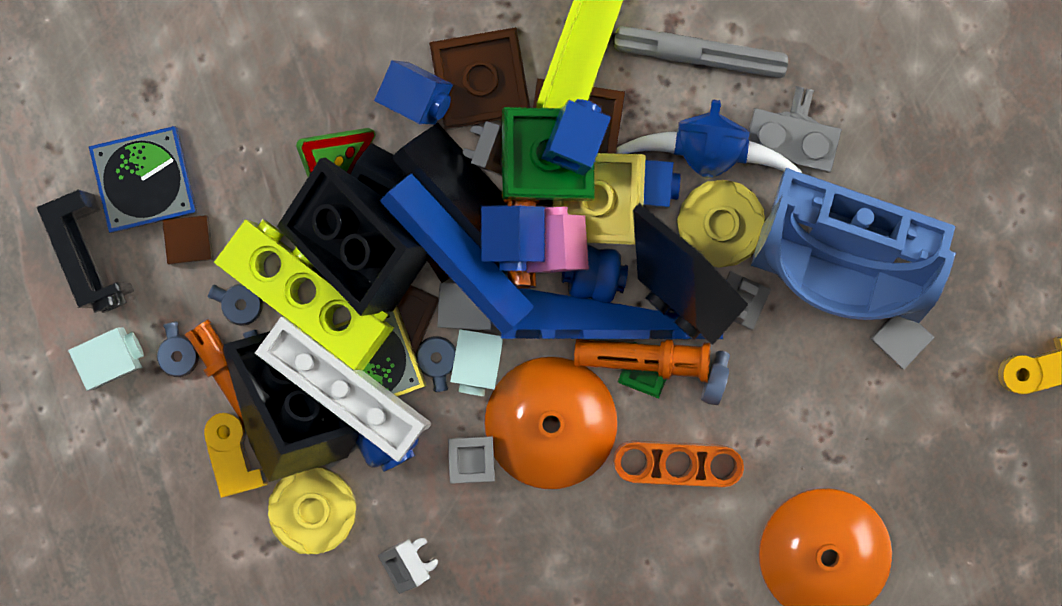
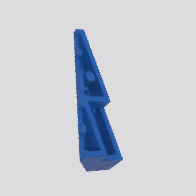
M519 289V291L530 301L534 308L506 335L501 333V339H692L674 323L679 317L675 313L668 312L666 315H663L658 310L616 303H602L592 299L576 298L531 289ZM699 334L696 339L705 338Z

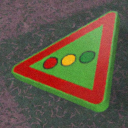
M370 128L299 139L296 148L307 177H309L320 158H327L351 174L355 163L373 142L376 133Z

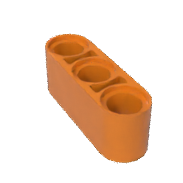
M632 440L619 445L613 456L614 468L619 476L625 481L633 483L728 487L737 483L744 471L743 460L739 453L728 446L716 444ZM637 449L645 455V466L638 473H628L621 466L622 456L628 450ZM678 451L685 452L690 459L689 469L686 473L678 476L668 473L666 460L669 455ZM719 454H728L734 461L733 471L724 478L713 476L710 468L711 461Z

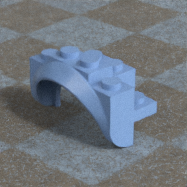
M786 168L781 176L771 213L762 226L751 266L777 274L803 301L829 314L857 320H877L899 316L920 323L937 303L950 274L956 253L949 250L956 226ZM798 223L808 226L807 232ZM897 257H899L907 261H910L911 263L893 262L897 259Z

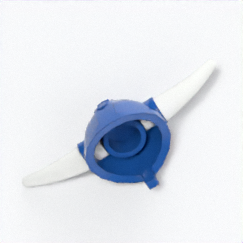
M720 100L711 101L709 113L678 122L677 132L646 135L624 143L616 149L617 154L659 151L684 156L689 166L704 178L719 176L736 163L760 164L783 172L786 168L802 173L797 166L781 154L763 145L749 141L750 131L719 114Z

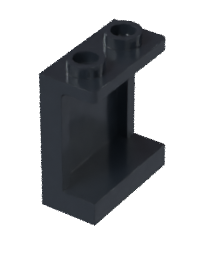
M78 189L38 206L37 210L78 308H92L94 313L100 311L105 313L126 304L124 296L134 292L131 283L116 282L104 287L77 223V220L101 210L95 195Z

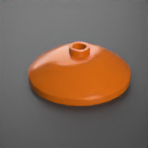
M540 357L516 366L496 385L486 408L485 432L486 436H493L494 458L508 474L518 481L536 488L561 489L586 480L606 461L616 438L617 413L608 388L586 366L576 367L574 366V361L567 358ZM551 415L556 416L560 421L559 429L552 433L547 432L542 425L543 420Z
M832 488L807 490L782 503L767 521L759 545V564L763 579L770 592L783 606H869L884 588L892 563L890 537L886 526L877 512L859 497ZM831 549L836 552L837 559L834 564L827 566L822 563L821 556L824 551Z

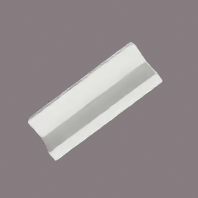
M281 317L255 352L264 361L397 462L402 460L422 431L428 429L432 424L367 373L350 368L285 317Z

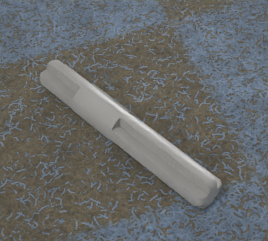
M626 26L617 27L615 33L614 48L617 51L776 78H783L787 72L788 56L785 53Z

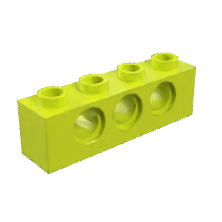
M245 219L214 263L350 368L363 371L394 329L393 326L385 321L389 314L381 311L378 314L360 316L297 248L292 250L280 241L284 234L264 219L259 224ZM276 253L281 260V268L275 276L268 277L264 271V262L269 255ZM310 279L316 287V294L311 302L304 304L299 299L298 289L304 281ZM345 306L350 311L351 322L346 329L339 331L333 324V314L339 307Z

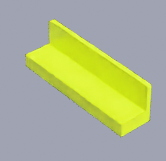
M573 0L536 108L561 109L568 100L573 102L576 99L589 100L624 0Z

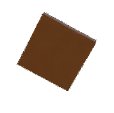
M516 27L429 42L435 75L453 84L449 93L451 103L442 118L445 131L485 124L486 121L490 123L502 121V109L504 107L530 108Z

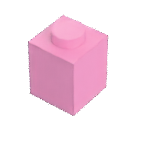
M568 207L545 208V262H527V273L589 270L585 215H568Z

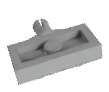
M796 86L790 112L773 113L754 108L749 128V141L774 150L792 163L831 172L842 129L820 124L808 116L815 90H805L801 105L804 88Z

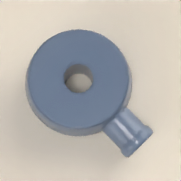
M236 284L227 289V291L213 285L208 294L209 299L221 303L223 315L229 322L235 325L245 326L253 323L259 318L263 309L262 299L242 284ZM241 299L246 302L244 310H240L237 306L238 301Z
M177 321L164 324L167 339L159 346L157 352L158 364L166 374L172 377H184L196 368L199 355L189 339L180 335ZM176 351L182 353V359L179 362L174 359Z
M440 336L425 339L421 342L416 352V359L421 372L433 378L434 392L448 390L446 375L453 370L456 352L454 345L448 339ZM433 353H440L442 359L439 362H434L431 359Z
M725 351L716 352L715 361L709 369L708 383H705L701 400L709 405H719L729 375L727 364L730 359V354Z

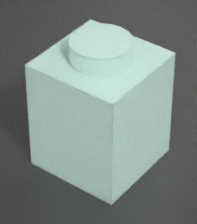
M115 328L68 350L87 391L95 390L142 368L138 358L144 356L133 332L127 334L124 328Z
M459 329L450 381L460 384L458 392L485 396L486 388L495 390L503 345L501 336Z

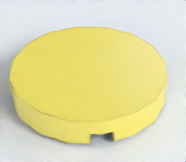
M727 180L707 181L692 190L681 204L677 218L678 235L696 248L716 268L735 266L751 257L756 250L762 226L765 223L764 209L756 195L741 183Z
M316 467L284 477L276 484L269 498L268 517L272 532L284 546L299 554H320L333 550L348 537L355 523L357 504L351 487L339 474L325 467Z

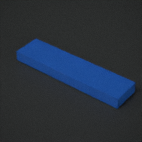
M412 173L380 200L503 335H506L534 308L502 271H499L494 262L481 261V248Z

